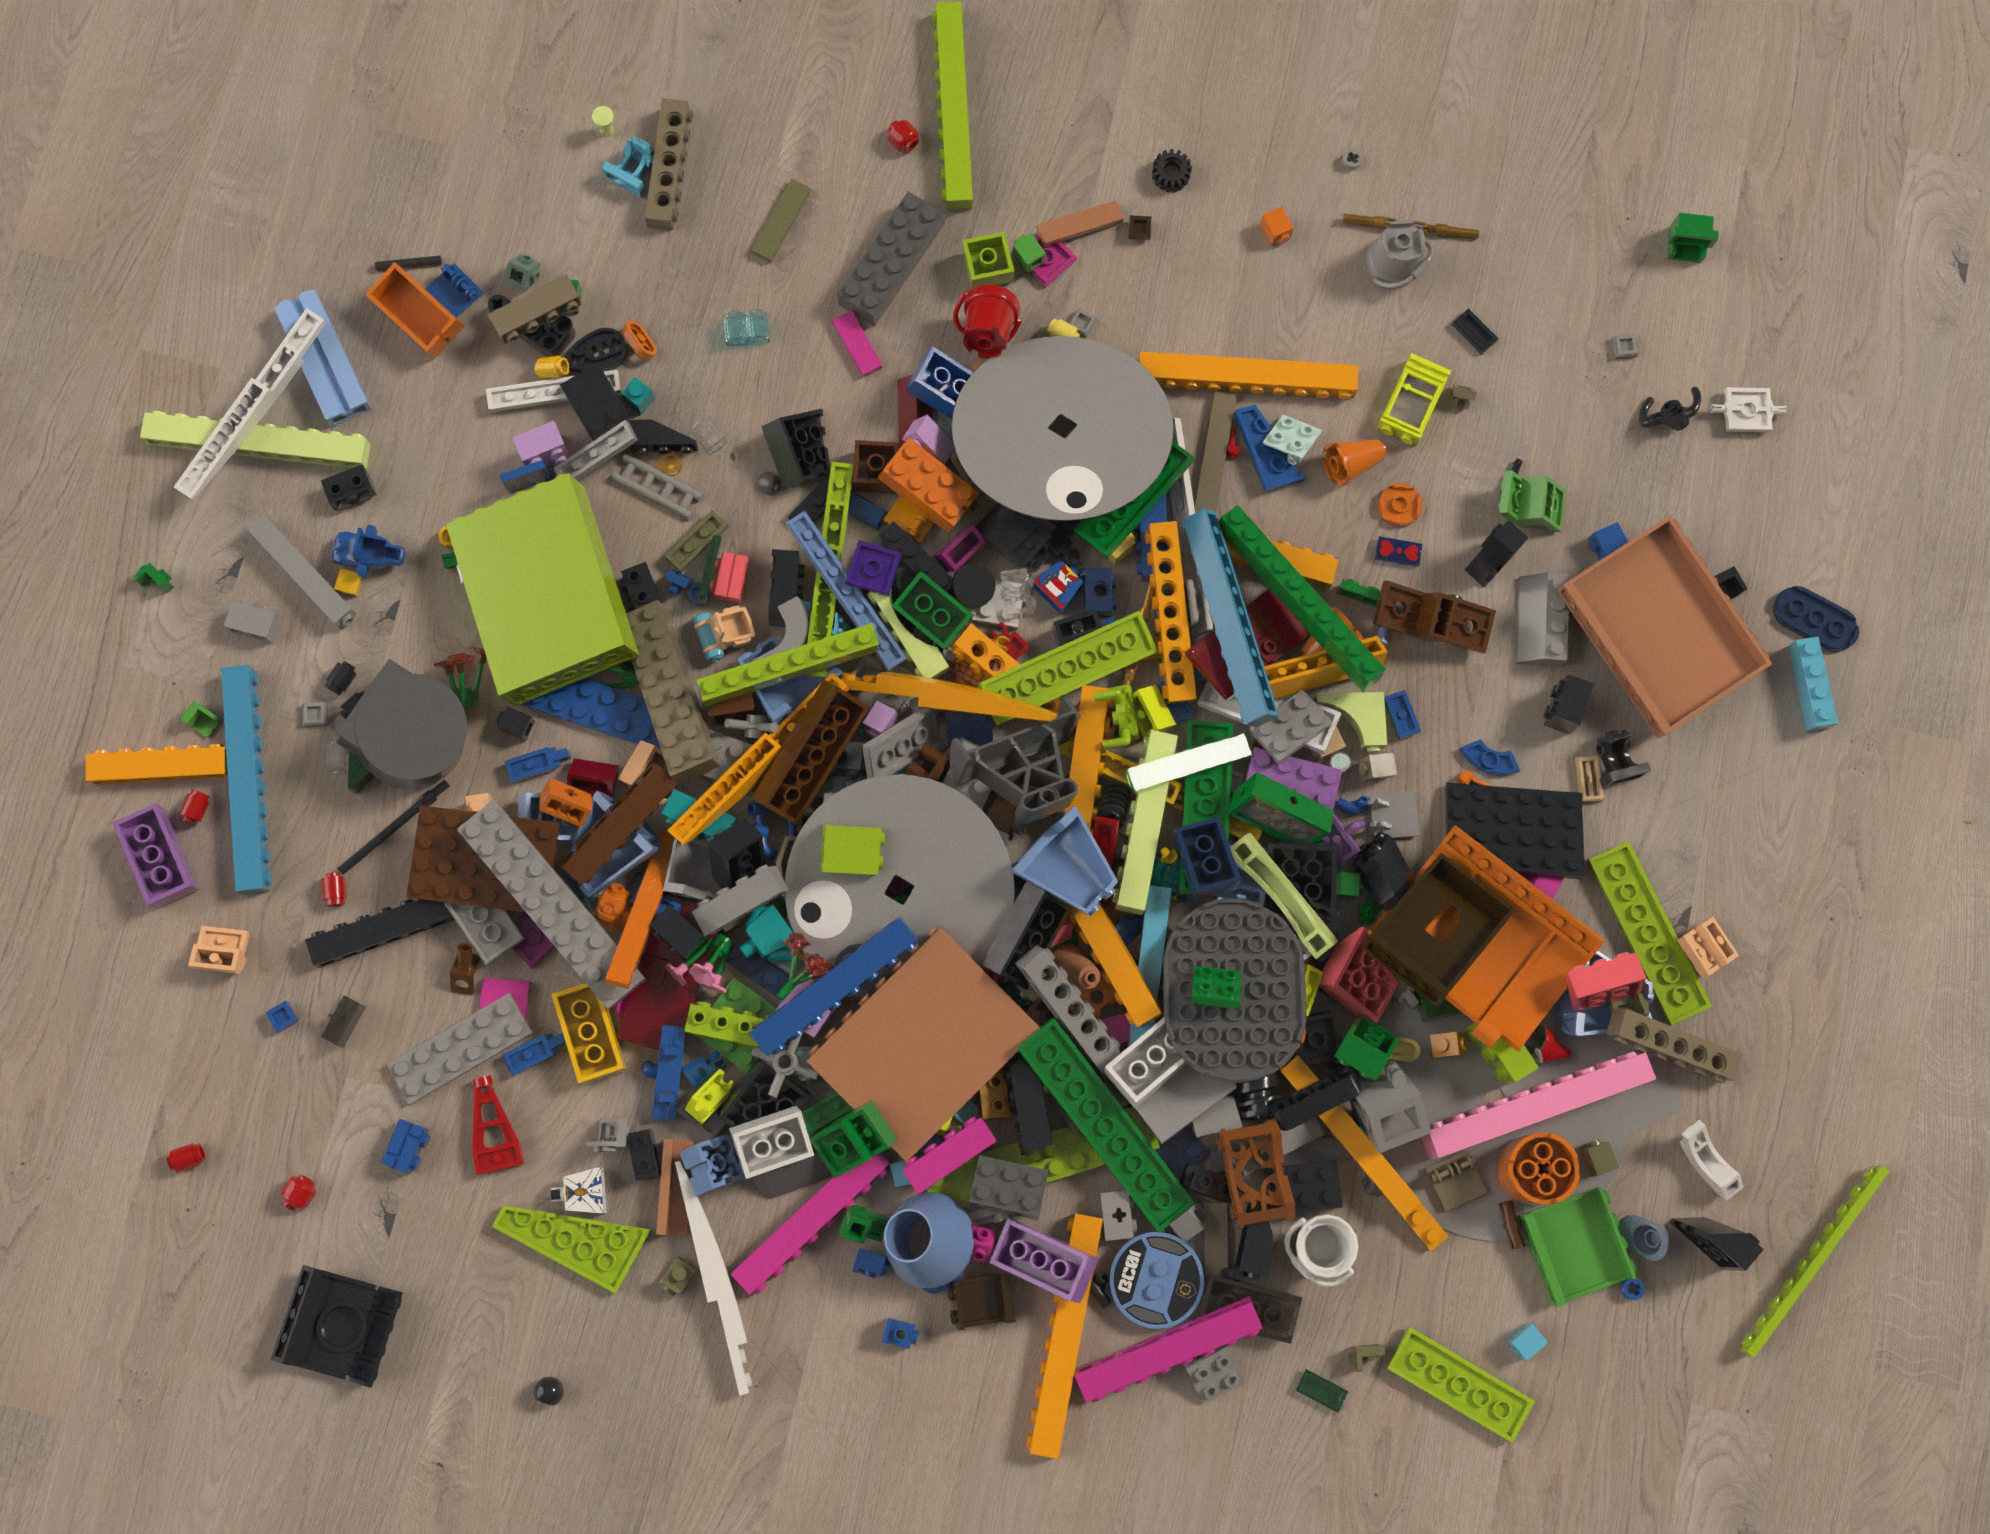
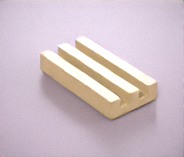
M1599 756L1576 757L1579 793H1582V803L1603 801L1604 792L1600 783L1602 776ZM1590 761H1593L1597 796H1594ZM1582 762H1584L1588 796H1586Z

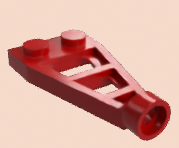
M491 1075L473 1079L472 1155L476 1174L482 1175L525 1164L520 1140L494 1090ZM487 1087L486 1091H480V1088ZM491 1102L495 1107L497 1119L484 1122L482 1120L481 1107L483 1104ZM496 1125L501 1128L505 1136V1142L502 1145L488 1148L484 1144V1132L488 1127Z

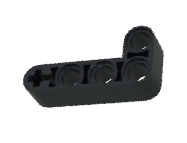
M494 295L488 300V308L490 312H493L511 303V301L502 295ZM560 316L548 328L543 325L539 326L536 335L529 336V333H526L519 338L545 357L560 356L575 338L576 331L570 318ZM562 327H569L566 332H560ZM549 343H555L553 348H546Z
M1338 1058L1333 1059L1326 1066L1330 1075L1275 1102L1271 1106V1112L1277 1121L1279 1129L1281 1131H1289L1358 1096L1362 1092V1087L1354 1069L1341 1064Z

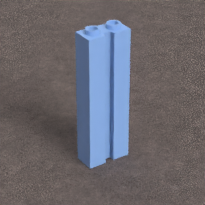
M315 289L302 292L298 296L299 299L293 302L287 299L275 306L274 309L286 335L306 308L327 322L303 355L304 363L301 367L328 424L334 427L372 410Z

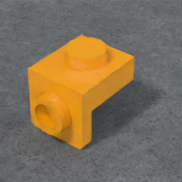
M1464 1032L1430 1035L1433 1058L1467 1055L1468 1039L1464 1036Z

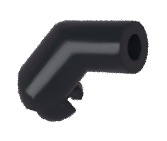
M1098 1272L1092 1277L1090 1292L1104 1309L1112 1300L1105 1293L1108 1276L1105 1272Z

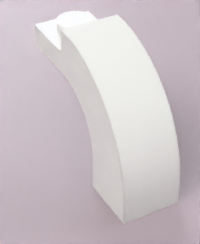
M1699 1120L1695 1124L1688 1126L1682 1133L1683 1139L1680 1141L1685 1155L1705 1182L1720 1197L1727 1201L1744 1188L1740 1174L1716 1151L1704 1123Z

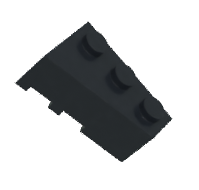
M1510 520L1504 525L1499 523L1482 543L1481 547L1483 549L1466 567L1465 571L1485 587L1512 559L1529 537Z
M772 549L773 567L770 572V578L772 579L771 591L769 592L768 622L769 626L786 627L778 606L797 596L801 600L803 599V586H800V578L805 576V565L801 563L799 551Z

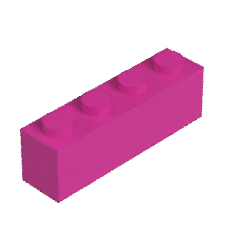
M972 1117L963 1124L965 1127L958 1133L953 1130L944 1136L945 1142L939 1146L934 1143L924 1150L926 1155L920 1159H917L915 1156L904 1163L906 1168L902 1171L918 1195L997 1142L981 1117L978 1120Z

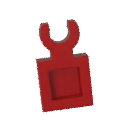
M1000 622L999 626L1003 629L1002 634H996L993 630L990 633L995 639L998 636H1005L1010 640V642H1005L1003 646L1008 648L1006 653L1016 661L1030 646L1015 630L1009 634L1007 626Z

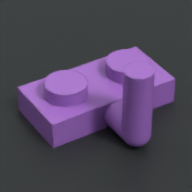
M1334 814L1331 832L1323 840L1325 843H1342V864H1344L1361 851L1350 835L1364 828L1365 821L1360 819L1344 828Z

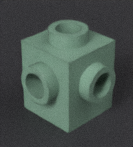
M526 254L518 255L508 262L505 282L525 290L538 281L540 277V271H538L540 262Z

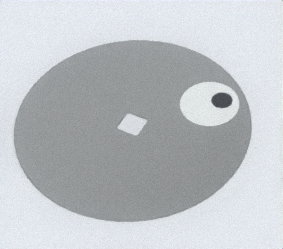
M1054 336L1032 339L1008 347L1006 350H1002V354L999 357L989 358L975 370L966 381L956 401L952 420V434L955 450L961 465L972 481L985 494L996 502L1019 513L1036 518L1066 521L1092 518L1123 507L1141 495L1155 481L1167 462L1173 440V419L1169 402L1161 386L1152 374L1134 358L1102 342L1079 337ZM1059 415H1063L1077 424L1067 438H1062L1048 429Z
M900 774L883 775L854 783L840 790L827 799L809 817L800 830L788 859L785 883L789 891L785 892V900L793 933L808 959L822 974L834 967L835 959L843 949L849 945H862L899 916L904 919L917 936V941L914 942L916 945L918 944L921 947L927 941L925 936L934 927L937 930L942 927L984 969L985 967L981 964L1014 905V875L1010 871L1012 865L1007 848L998 830L973 801L959 791L929 778ZM823 823L882 828L881 832L885 833L884 846H880V856H883V868L879 869L878 875L822 872L820 870ZM895 875L914 885V889L904 905L884 894ZM901 952L897 955L896 958L898 960L889 968L883 966L879 969V975L873 983L865 989H860L854 995L863 998L868 994L871 997L877 991L874 986L883 977L888 980L894 974L891 971L893 967L900 961L905 963L910 958L908 953Z

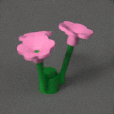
M717 934L715 939L710 938L687 962L681 963L677 968L673 967L670 963L665 967L672 977L684 986L687 982L683 978V974L695 960L711 948L709 951L712 957L709 962L705 963L704 966L694 964L690 968L689 973L694 976V980L700 985L724 994L727 990L719 984L722 978L720 975L727 958L731 954L730 948L733 943L726 936ZM722 957L716 974L712 973V965L715 960Z

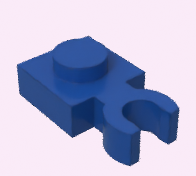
M718 1051L712 1052L705 1061L701 1056L682 1068L694 1089L707 1082L713 1076L712 1072L714 1070H722L727 1066L723 1059L716 1062V1060L721 1058Z

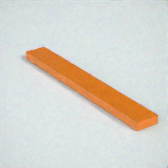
M661 831L659 839L661 840L660 845L662 847L650 859L606 975V984L626 989L630 986L651 929L650 924L654 921L664 894L663 888L675 839L669 832Z

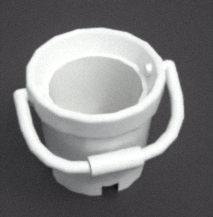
M1326 1214L1315 1216L1308 1221L1300 1218L1286 1232L1284 1239L1286 1254L1290 1258L1291 1264L1306 1279L1322 1287H1336L1354 1274V1270L1351 1267L1356 1261L1359 1248L1357 1236L1350 1224L1340 1217ZM1302 1225L1296 1240L1297 1256H1295L1291 1251L1290 1238ZM1315 1276L1323 1278H1333L1338 1276L1341 1277L1334 1281H1323L1316 1278Z

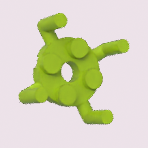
M1128 684L1109 687L1110 690L1093 693L1095 702L1113 699L1114 706L1116 707V711L1112 712L1114 724H1119L1120 734L1114 735V739L1104 740V750L1128 746L1131 741L1139 740L1141 737L1137 727V716H1133L1132 711L1135 708L1132 700V688Z

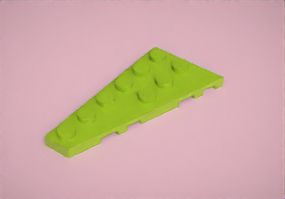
M503 1205L492 1225L493 1228L615 1294L619 1291L651 1232V1229Z

